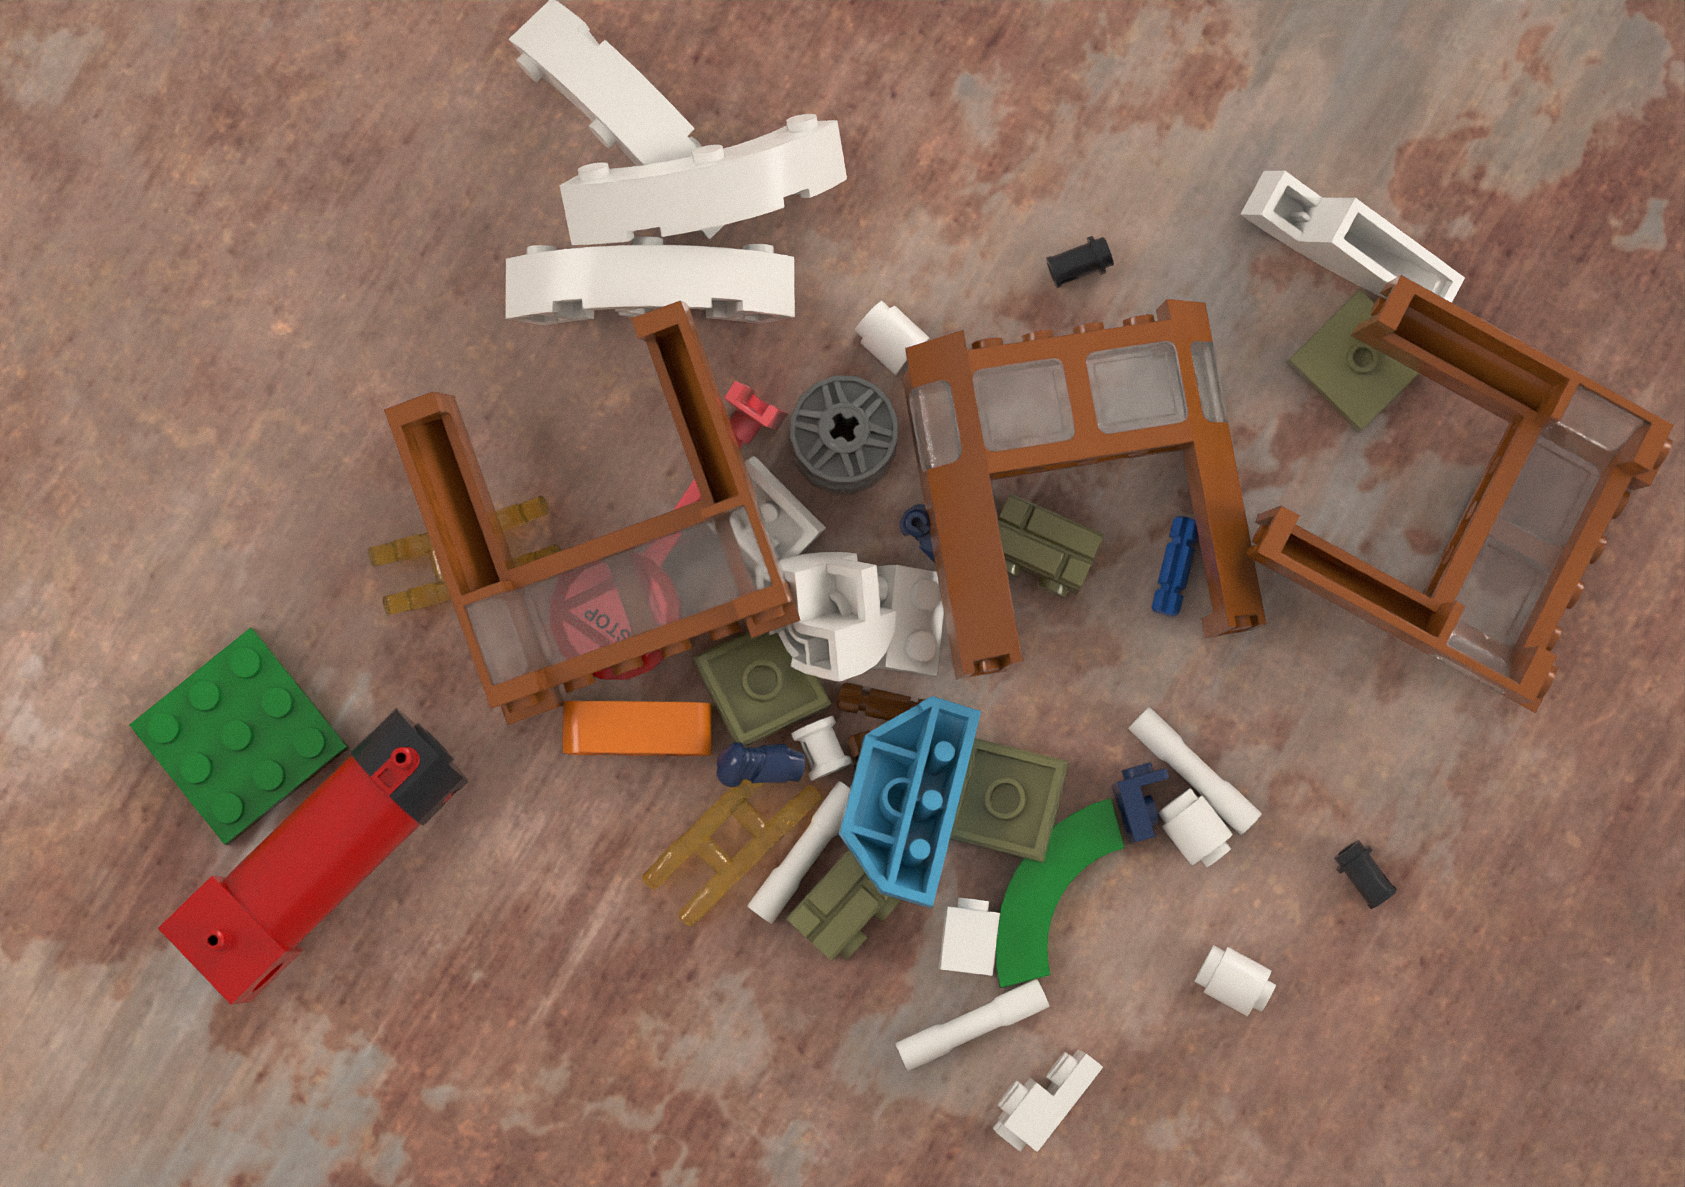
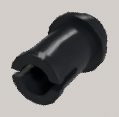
M1093 236L1087 237L1088 243L1052 257H1046L1048 269L1057 288L1097 271L1100 275L1106 273L1107 267L1114 265L1112 254L1104 237L1094 239Z
M1357 840L1345 847L1334 857L1339 864L1336 870L1339 874L1346 873L1368 903V907L1373 909L1388 900L1396 893L1397 889L1390 883L1371 857L1372 848L1369 845L1364 847L1360 840Z

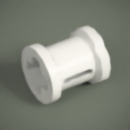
M833 716L811 723L791 733L794 741H800L812 770L808 775L811 781L825 777L853 764L850 756H844L832 728L836 724Z

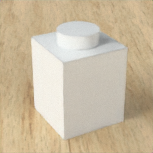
M958 898L957 908L946 907L939 969L993 976L1000 913L988 912L989 901Z

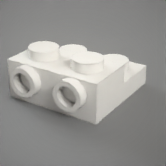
M1077 1050L1073 1056L1064 1052L1046 1075L1052 1081L1047 1090L1031 1078L1024 1085L1016 1080L998 1103L1003 1112L998 1117L999 1121L993 1129L1020 1152L1027 1144L1038 1152L1103 1066L1080 1050Z

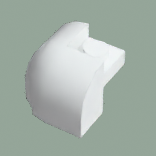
M847 552L810 553L778 560L777 564L783 580L788 583L801 621L770 631L769 634H779L787 652L793 657L791 667L805 674L840 682L863 674L877 665L889 649L895 632L896 610L880 607L877 565L858 562L857 553ZM762 565L763 588H766L773 584L766 565Z

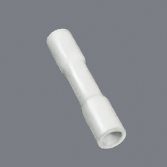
M1150 707L1129 726L1128 729L1159 759L1167 762L1195 790L1203 795L1214 811L1240 836L1261 816L1262 813L1229 782L1222 780L1183 742L1182 737Z
M840 781L837 782L815 812L810 825L780 866L771 872L747 905V907L770 924L775 921L797 891L800 881L829 841L839 833L850 788Z
M1034 979L997 996L992 1002L944 1024L933 1025L896 1042L895 1045L907 1071H911L948 1054L953 1048L1001 1026L1012 1025L1050 1006L1039 981Z

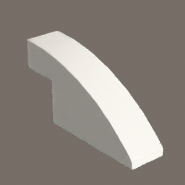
M1264 171L1240 214L1298 253L1384 299H1387V297L1379 293L1386 283L1400 275L1450 302L1453 301L1465 277L1357 198H1322L1286 171Z

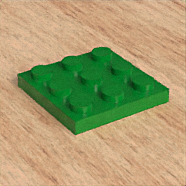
M251 627L129 724L224 845H230L350 748L256 630Z

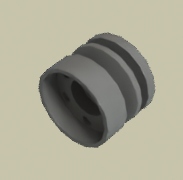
M835 375L816 382L800 396L791 415V452L798 470L813 486L831 494L852 495L873 487L887 474L896 454L898 419L891 400L875 384L857 376ZM841 421L845 427L852 424L856 426L853 429V441L847 443L843 437H838L835 440L832 438L835 434L836 422Z

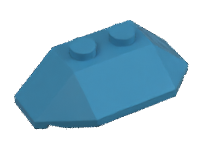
M931 696L864 736L838 834L880 894L930 909L933 907L981 711Z

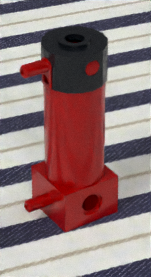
M395 708L377 728L369 733L351 751L352 755L226 877L211 876L158 927L159 931L230 1005L248 1003L257 997L303 952L298 944L420 825L424 826L458 790L468 783L465 775L452 762L454 760L452 755L420 723L415 724L398 708Z

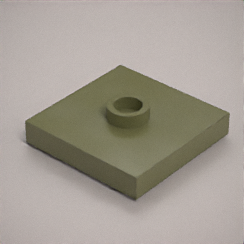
M1361 289L1287 361L1359 433L1419 374L1351 336V333L1358 324L1373 317L1370 315V311L1375 302Z
M747 631L693 657V663L733 742H741L743 747L746 748L830 708L832 704L817 676L805 674L791 667L793 657L787 652L778 633L770 635L767 632L751 638L750 632Z
M975 738L950 840L1044 863L1070 763L1065 760Z

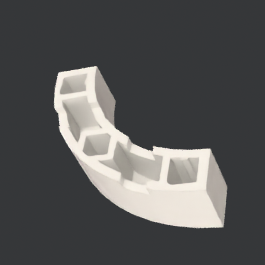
M549 0L509 38L510 42L521 54L516 59L521 69L535 82L543 78L562 93L592 121L588 126L589 129L607 148L610 149L616 144L636 166L693 156L692 151L694 149L702 147L692 136L688 137L694 128L678 110L606 40L599 45L589 32L590 29L586 23L558 1ZM724 225L698 231L708 239H711Z
M815 114L797 115L787 119L786 126L764 136L724 149L722 145L699 147L692 151L693 156L612 169H609L608 163H592L578 168L577 176L559 185L571 245L627 242L634 239V231L660 227L662 237L708 229L782 209L785 207L783 197L792 194H800L801 198H811L847 180L838 121H817V115Z
M646 236L632 239V245L557 250L554 246L534 245L527 247L526 255L506 259L505 319L546 326L563 322L594 319V310L615 309L616 312H619L620 316L636 317L680 300L687 303L689 309H706V318L764 324L795 317L794 257L775 254L774 247L768 244H749L743 246V249L663 245L662 238Z

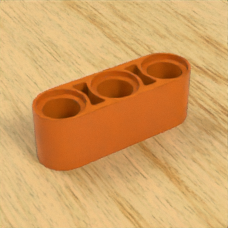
M564 701L562 754L711 756L712 704L702 702Z

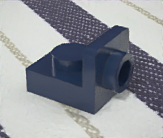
M1149 762L1122 770L1121 773L1124 780L1111 785L1129 844L1155 837L1153 826L1159 825L1154 801L1151 795L1143 797L1140 787L1169 778L1166 768L1153 771L1152 764Z

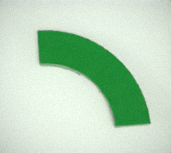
M1111 798L1091 804L1057 823L1053 827L1044 863L1023 858L1016 868L1006 888L999 911L995 964L1000 988L1051 975L1047 950L1048 933L1051 919L1062 894L1074 878L1088 865L1111 852L1124 848Z

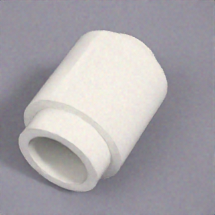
M883 301L875 305L855 328V332L863 338L860 343L895 376H898L904 370L907 371L909 368L905 348L930 340L896 306L889 308Z
M1191 788L1180 794L1158 812V815L1165 822L1161 827L1192 866L1201 860L1207 868L1231 849L1225 841L1233 835L1203 795L1197 797Z
M1215 945L1211 948L1194 980L1197 984L1205 987L1203 993L1246 1016L1250 1014L1253 1008L1262 1012L1276 987V984L1268 981L1272 970L1229 947L1224 951Z

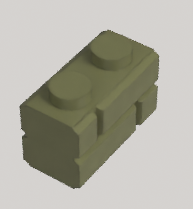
M1009 493L998 518L1008 575L1017 578L1020 571L1039 578L1036 586L1049 594L1065 598L1068 591L1077 595L1104 534Z
M848 850L789 914L786 920L831 961L838 954L845 960H848L868 938L860 931L874 915L882 922L901 900L880 894L852 852Z

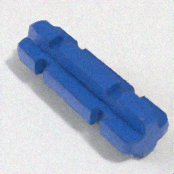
M1176 516L1172 522L1169 534L1172 542H1168L1158 579V584L1161 587L1160 590L1157 589L1155 591L1152 603V610L1165 616L1174 617L1180 613L1184 597L1180 593L1181 590L1186 589L1195 549L1192 548V543H1196L1198 540L1195 519L1185 516Z

